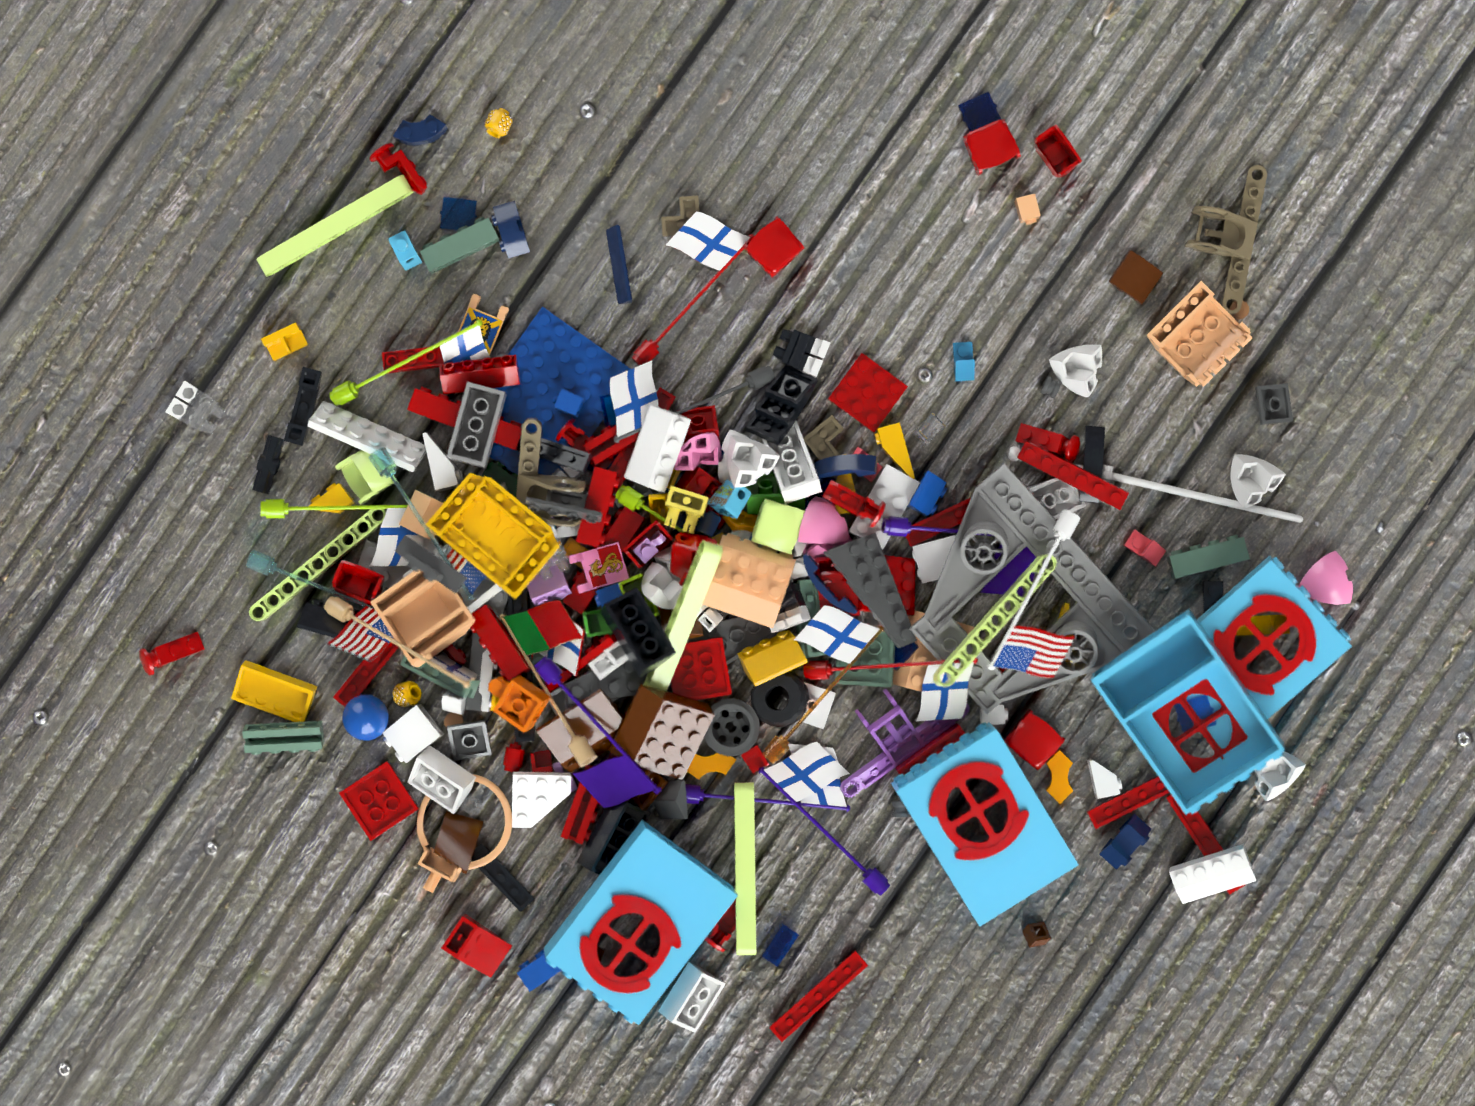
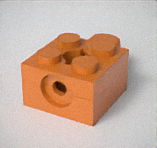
M521 675L511 679L510 682L499 676L491 680L488 685L489 692L500 699L493 711L523 733L534 727L551 696Z

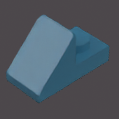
M972 342L953 343L955 382L973 381L975 379V359H973Z

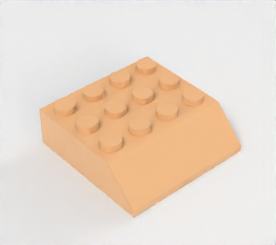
M418 569L417 572H411L370 603L396 641L430 660L466 634L475 622V619L458 593H454L435 580L430 582L423 577L424 573ZM401 648L412 666L419 668L426 663Z

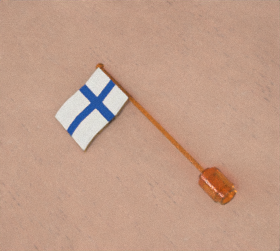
M824 605L795 637L794 640L809 644L824 654L849 664L785 737L782 735L779 738L775 736L764 748L765 751L762 755L772 764L776 761L779 762L790 749L787 746L790 743L788 738L882 631L884 632L883 626L876 628L858 621L837 608Z

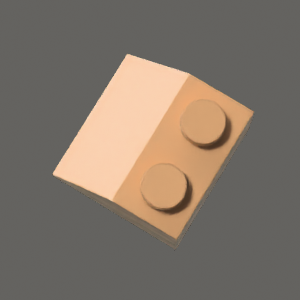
M415 490L399 525L434 541L437 535L425 524L442 506L443 502Z

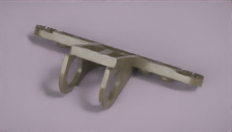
M1260 165L1252 166L1248 170L1239 215L1216 207L1195 206L1191 214L1200 215L1195 240H1188L1185 243V247L1193 248L1195 251L1230 257L1221 306L1231 315L1239 312L1242 306L1267 179V171ZM1259 170L1262 173V178L1260 180L1253 179V171ZM1204 218L1224 221L1222 232L1205 229L1204 234L1207 237L1221 239L1220 245L1199 241ZM1227 301H1235L1237 303L1236 309L1229 310L1226 307Z
M533 417L525 420L522 425L516 499L525 505L526 497L546 501L548 489L582 492L585 489L586 481H578L577 478L538 474L542 425L537 418ZM530 423L535 424L537 431L534 433L529 432L527 425ZM568 483L572 484V487H560L554 484ZM542 510L532 511L544 522L555 526H577L582 521V518L569 521L556 520L551 517L567 516L562 514L551 515L547 511Z

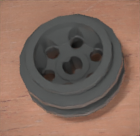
M735 698L722 699L713 704L710 708L715 716L704 736L708 746L715 752L725 756H737L750 750L756 743L760 732L759 718L754 709L745 701ZM723 710L729 712L728 717H722L721 713ZM737 712L743 713L742 719L736 718ZM732 721L737 726L735 731L729 732V729L725 728L728 722ZM715 722L720 723L719 729L713 728ZM743 725L749 726L748 732L742 731ZM721 735L726 737L725 742L719 741ZM734 737H739L741 742L735 744L733 742Z

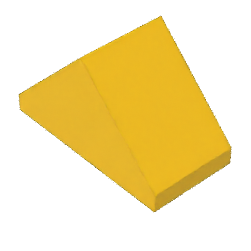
M668 493L648 495L649 508L666 518L669 510L668 506L665 505ZM650 513L651 524L655 520L660 524L665 523Z

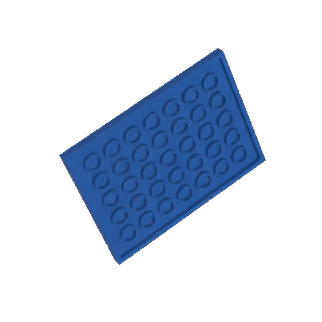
M542 307L508 354L516 355L520 385L492 389L504 391L507 395L501 414L504 417L503 421L510 423L513 420L523 425L524 421L528 418H537L542 425L541 438L567 446L568 441L563 437L559 442L556 441V436L561 428L570 419L574 418L576 421L573 426L577 429H582L587 437H591L607 415L603 398L610 396V378L626 372L630 368ZM561 389L584 398L585 402L578 418L556 410L553 403L556 392L560 393ZM530 423L527 425V430L534 433L537 431V426ZM493 443L490 457L495 461H499L507 467L506 469L518 475L520 452ZM539 459L538 474L552 475L558 468L563 471L560 465Z

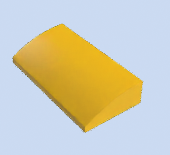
M245 660L240 667L231 699L293 722H305L318 686Z

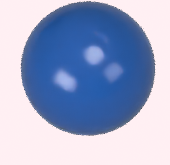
M364 694L352 698L346 704L343 710L342 721L344 728L353 738L368 741L379 737L386 730L389 722V713L386 705L378 697Z

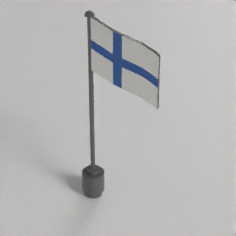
M652 361L610 378V396L616 417L617 436L614 437L616 443L640 432L649 405L658 407V397L652 377ZM762 366L750 371L745 378L746 382L675 413L682 414L745 386L757 390L769 385L775 378L773 370L770 366Z

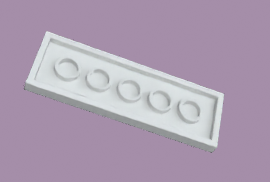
M325 401L320 404L308 421L307 426L411 472L415 471L426 454L424 444Z

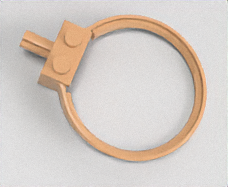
M473 774L476 777L475 782L488 787L500 800L505 814V827L502 838L495 849L487 856L471 862L468 870L482 867L494 860L505 848L512 830V812L505 794L492 781ZM425 795L417 816V834L424 850L418 865L431 871L423 888L433 893L441 877L450 882H456L461 873V868L454 863H448L444 858L435 854L434 848H428L429 842L425 835L423 821L425 809L431 798Z

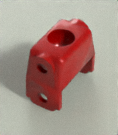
M1004 119L996 120L963 136L971 163L978 176L983 173L982 169L998 166L1013 157L1015 159L1021 157L1016 141Z
M1057 124L1044 131L1034 140L1037 153L1055 177L1062 178L1082 162Z
M776 216L774 221L763 227L749 244H746L743 248L773 278L801 253L804 246L793 235L786 224Z
M657 520L623 549L639 569L646 564L640 560L631 548L644 536L650 539L657 531L664 535L666 540L656 546L659 550L656 554L673 540V537Z
M685 532L678 533L671 546L670 572L681 579L683 574L690 570L700 543L704 540L718 545L717 540L704 535Z
M342 560L334 575L332 587L338 595L372 607L370 602L382 594L384 576L360 565Z
M1029 709L1017 722L1004 742L1038 771L1064 743L1065 738L1060 737L1048 723L1033 715V711Z

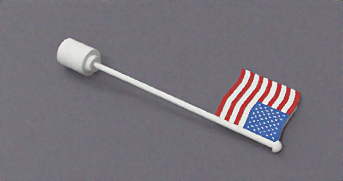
M1063 509L1052 530L1057 539L991 664H988L990 670L999 667L1014 669L1036 677L1054 678L1075 637L1060 636L1032 627L1016 626V623L1060 540L1065 541V539L1071 538L1081 519L1075 513Z

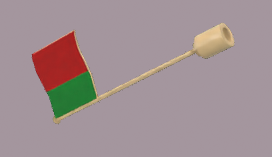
M560 600L546 602L525 612L509 616L500 614L499 620H502L544 692L551 696L527 655L548 651L566 642L583 639ZM551 696L550 702L572 737L568 745L570 751L580 767L591 763L597 758L595 752L585 736H575Z

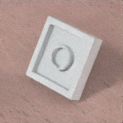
M804 682L808 688L809 701L807 702V711L799 721L824 729L836 693Z

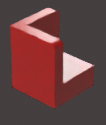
M757 744L741 754L752 773L758 771L760 767L769 765Z
M550 750L530 753L533 772H553Z

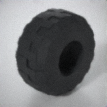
M791 671L758 686L754 685L750 694L751 706L757 717L770 726L785 727L799 721L807 711L806 707L809 701L808 688L801 677ZM779 686L785 688L789 694V702L782 710L776 709L771 703V693Z

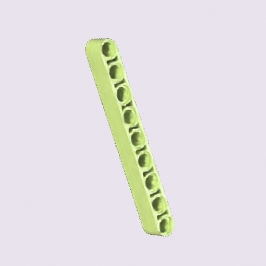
M400 175L259 256L257 262L265 276H271L413 193V190L406 177Z
M369 510L253 604L249 610L250 617L255 621H264L376 531L382 525L387 510ZM378 510L383 512V518L380 521L374 518V514ZM363 522L368 524V530L365 533L359 530V526ZM348 534L353 536V543L350 545L344 542ZM333 546L338 548V555L336 557H332L329 553ZM319 558L323 560L324 564L321 569L315 567V561ZM302 571L308 573L309 577L306 581L300 579ZM287 583H291L294 587L290 594L285 591ZM273 595H276L279 599L275 606L270 603V598ZM258 607H261L264 611L263 616L260 618L255 615V610Z
M704 540L700 543L665 629V634L677 653L657 669L649 672L643 685L667 691L721 559L722 546Z
M1048 554L1038 556L935 671L933 681L937 686L947 687L952 685L1019 610L1033 584L1029 578L1030 574L1033 572L1037 577L1042 567V561L1044 558H1047ZM1053 555L1034 591L1055 569L1057 562ZM1018 587H1021L1024 591L1021 597L1017 594ZM1006 601L1011 604L1009 611L1004 608ZM994 615L998 618L997 625H993L991 621ZM981 629L984 630L986 634L983 640L979 637V631ZM968 644H971L973 647L971 654L966 652ZM956 658L960 661V666L957 669L953 666V661ZM943 672L947 675V681L945 683H943L940 680V676Z
M754 782L734 783L735 890L738 894L735 899L736 955H756Z

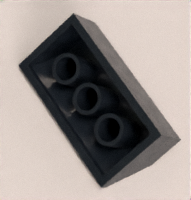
M638 588L603 605L601 614L639 677L657 669L677 653Z
M313 598L306 602L297 628L335 638L349 622L343 623L329 615L324 609L325 604H323V600ZM353 609L354 615H356L359 610Z
M628 800L615 806L606 807L577 862L588 870L600 875L641 820L648 821L651 812L641 810L636 804Z

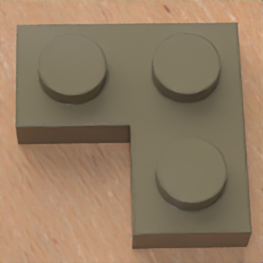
M698 196L679 197L680 216L661 217L663 237L674 236L695 212H699Z
M831 415L803 439L815 456L822 460L840 455L830 441L844 429L834 416Z

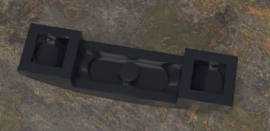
M307 367L302 368L298 384L299 389L284 441L303 446L309 430L307 426L308 421L313 415L322 376L321 371Z
M1086 425L1083 469L1102 478L1105 427ZM1080 490L1079 501L1099 503V499Z

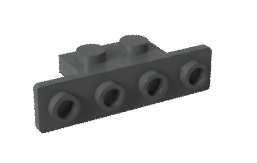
M548 489L546 501L526 497L525 506L531 511L542 510L547 511L551 515L562 514L570 519L582 518L590 523L601 522L603 514L599 511L584 509L587 494L572 491Z
M404 536L395 549L396 553L409 562L408 567L416 572L418 569L424 573V578L430 582L435 580L454 593L459 591L467 579L466 576L408 536Z

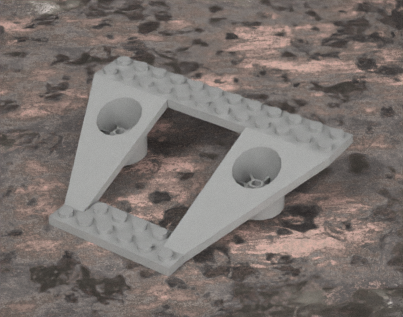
M1005 462L975 487L925 615L910 627L914 635L938 661L946 660L968 635L952 616L1026 546L1038 557L1049 554L1057 539L1052 531L1057 520ZM984 533V539L978 540L974 535ZM986 533L992 534L996 538L992 541L987 540ZM1072 537L1065 539V541L1060 540L1053 553L1057 564L1051 574L1073 597L1076 603L1047 632L1060 636L1075 634V638L1054 678L1036 677L1014 669H1006L1003 673L998 667L990 670L988 664H991L992 660L981 651L977 656L978 662L973 664L969 678L968 694L986 714L991 712L1001 702L1096 671L1155 632L1153 627ZM970 538L976 542L975 547L966 546ZM999 540L1003 549L994 548L993 544ZM966 550L975 551L976 555L970 558ZM993 552L1001 553L998 559L992 556ZM978 558L982 561V564L976 563L974 560ZM989 559L993 561L991 563L984 564L985 561ZM1077 634L1086 637L1082 642L1076 639ZM1090 640L1093 649L1084 648V644ZM968 644L966 652L971 654L973 647L971 644ZM1084 652L1090 653L1086 659L1082 656ZM1068 658L1073 663L1065 662L1064 660Z

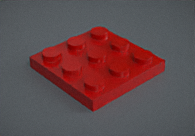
M861 353L828 400L874 433L908 386Z
M884 555L907 616H913L915 611V560L913 558ZM859 599L858 611L871 612Z
M722 637L686 643L671 679L673 694L693 700L732 694Z
M386 761L339 793L370 841L419 809L389 761Z

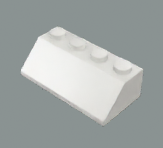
M649 405L624 478L665 493L691 420L683 415Z
M1244 844L1172 866L1169 870L1175 890L1183 904L1257 881Z

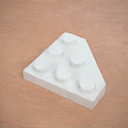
M513 772L512 828H532L571 794V773Z

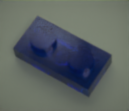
M782 924L762 954V957L778 967L799 934L785 924Z

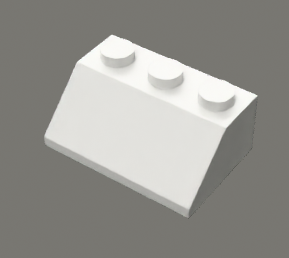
M429 745L416 758L407 783L452 814H455L471 791L476 777Z
M688 962L658 1012L670 1022L696 1033L726 983L704 969Z

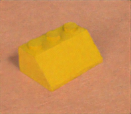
M790 630L781 631L776 636L770 639H763L759 644L753 647H746L742 652L737 653L745 674L755 686L808 662Z

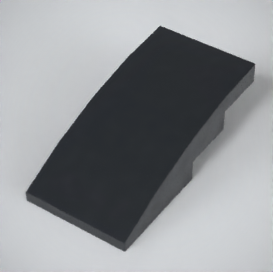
M785 365L765 389V397L756 406V414L745 426L746 431L779 445L806 405L818 379Z

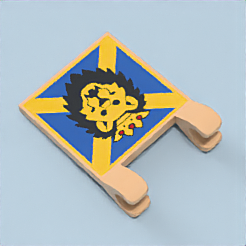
M473 294L459 331L476 323L477 320H481L483 323L480 327L482 338L491 355L509 308L501 306L497 317L476 309L481 297Z

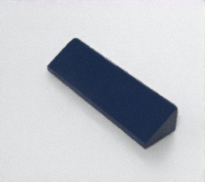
M615 225L606 230L617 301L618 304L632 303L621 229L619 225Z

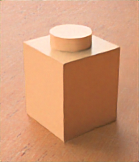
M1031 194L1016 198L1014 202L1020 223L1025 222L1028 225L1037 222L1036 219H1039L1041 215L1036 195Z

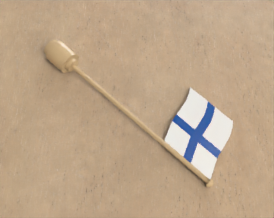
M330 597L324 605L327 613L344 623L351 619L355 620L464 685V688H468L470 681L477 678L476 673L442 653L428 660L355 617L353 606L339 597Z

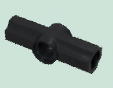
M268 435L263 454L258 459L257 475L252 490L269 495L274 475L276 476L280 467L281 460L279 458L284 439Z

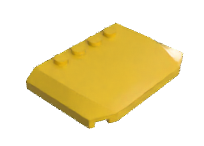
M469 473L425 524L434 534L515 600L560 548L551 527L492 478L474 475L473 473Z

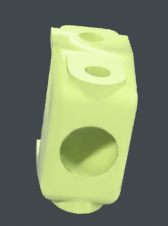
M363 450L347 457L335 466L337 470L342 469L350 488L360 498L358 501L360 505L367 503L395 482L392 473L384 461Z
M764 499L753 528L751 541L792 554V549L799 537L805 510Z

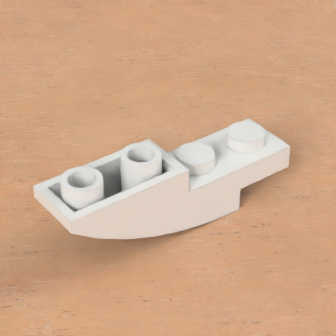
M617 641L590 662L588 666L597 678L602 680L629 659Z

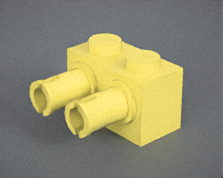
M671 486L665 503L669 510L663 525L669 527L672 519L670 527L676 528L680 512L685 511L687 517L682 531L687 532L689 525H691L689 533L694 534L698 518L704 517L709 498Z

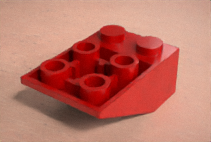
M697 466L693 471L686 470L675 487L706 496L710 499L722 484ZM707 505L705 512L713 511L719 517H721V521L717 527V529L720 530V528L725 523L724 519L722 518L723 515H720L712 507Z
M829 557L815 558L816 563L820 566L816 570V574L839 600L846 595L859 608L857 595L847 584V580L842 573L838 572L834 567L835 564ZM818 591L820 609L827 605L837 608L851 617L860 616V611L852 614L836 607Z
M464 914L441 949L491 978L513 945L467 914Z

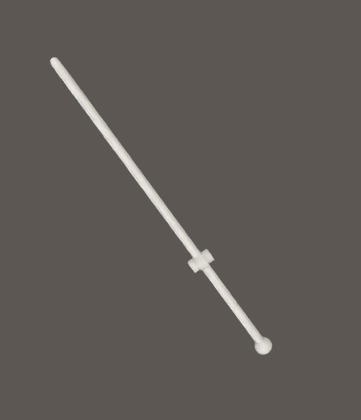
M1017 446L1010 447L1008 458L1011 461H1018L1017 456L1021 449ZM1075 464L1076 466L1083 469V465ZM1103 464L1102 479L1108 482L1114 480L1298 523L1303 521V517L1300 515L1257 505L1243 508L1236 500L1114 473L1113 466Z

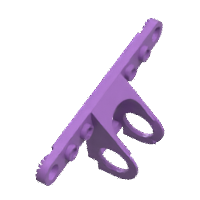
M885 688L883 692L894 708L869 725L858 709L855 710V713L883 752L846 778L840 785L841 792L845 797H855L858 792L872 785L952 727L959 719L929 720L914 728ZM968 704L966 705L965 712L962 716L963 718L965 717L964 715H967V712H969ZM900 715L905 724L896 730L890 720ZM885 725L890 735L881 741L875 731ZM848 785H854V787L851 790L846 791Z

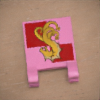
M619 542L568 556L570 564L581 561L587 583L577 586L579 594L629 579Z

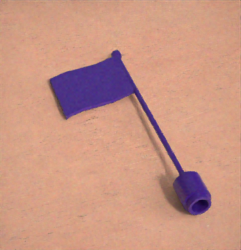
M888 516V518H883L882 533H886L889 536L906 537L907 533H910L911 530L945 533L958 532L955 529L911 526V522H908L906 517ZM979 533L976 535L984 536V533ZM986 533V536L995 537V536L992 535V534ZM1000 543L998 549H1003V546H1002L1001 543ZM1026 546L979 593L1004 595L1037 557ZM996 552L994 558L998 559L1001 553ZM1033 572L1030 574L1029 577L1031 582L1033 581L1035 575ZM1018 587L1017 594L1022 596L1024 591L1021 587Z
M544 656L534 665L537 669L536 672L548 685L550 683L553 685L558 683L622 754V756L607 759L587 770L572 773L603 808L615 806L636 795L651 791L658 794L662 790L660 786L657 787L560 681L562 678L560 674L563 671L553 660Z

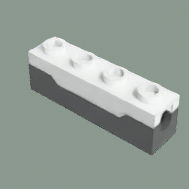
M473 633L469 670L476 673L477 679L481 681L474 697L466 698L465 710L490 712L492 693L489 692L488 685L491 680L496 678L494 677V670L498 669V664L495 665L489 658L490 652L479 643V635Z

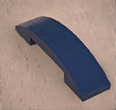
M845 454L824 458L813 463L819 482L823 483L826 477L856 473L858 477L876 474L878 458L877 456L865 454Z
M806 552L803 555L804 565L816 589L836 607L856 614L858 608L845 595L839 600L815 573L820 566Z

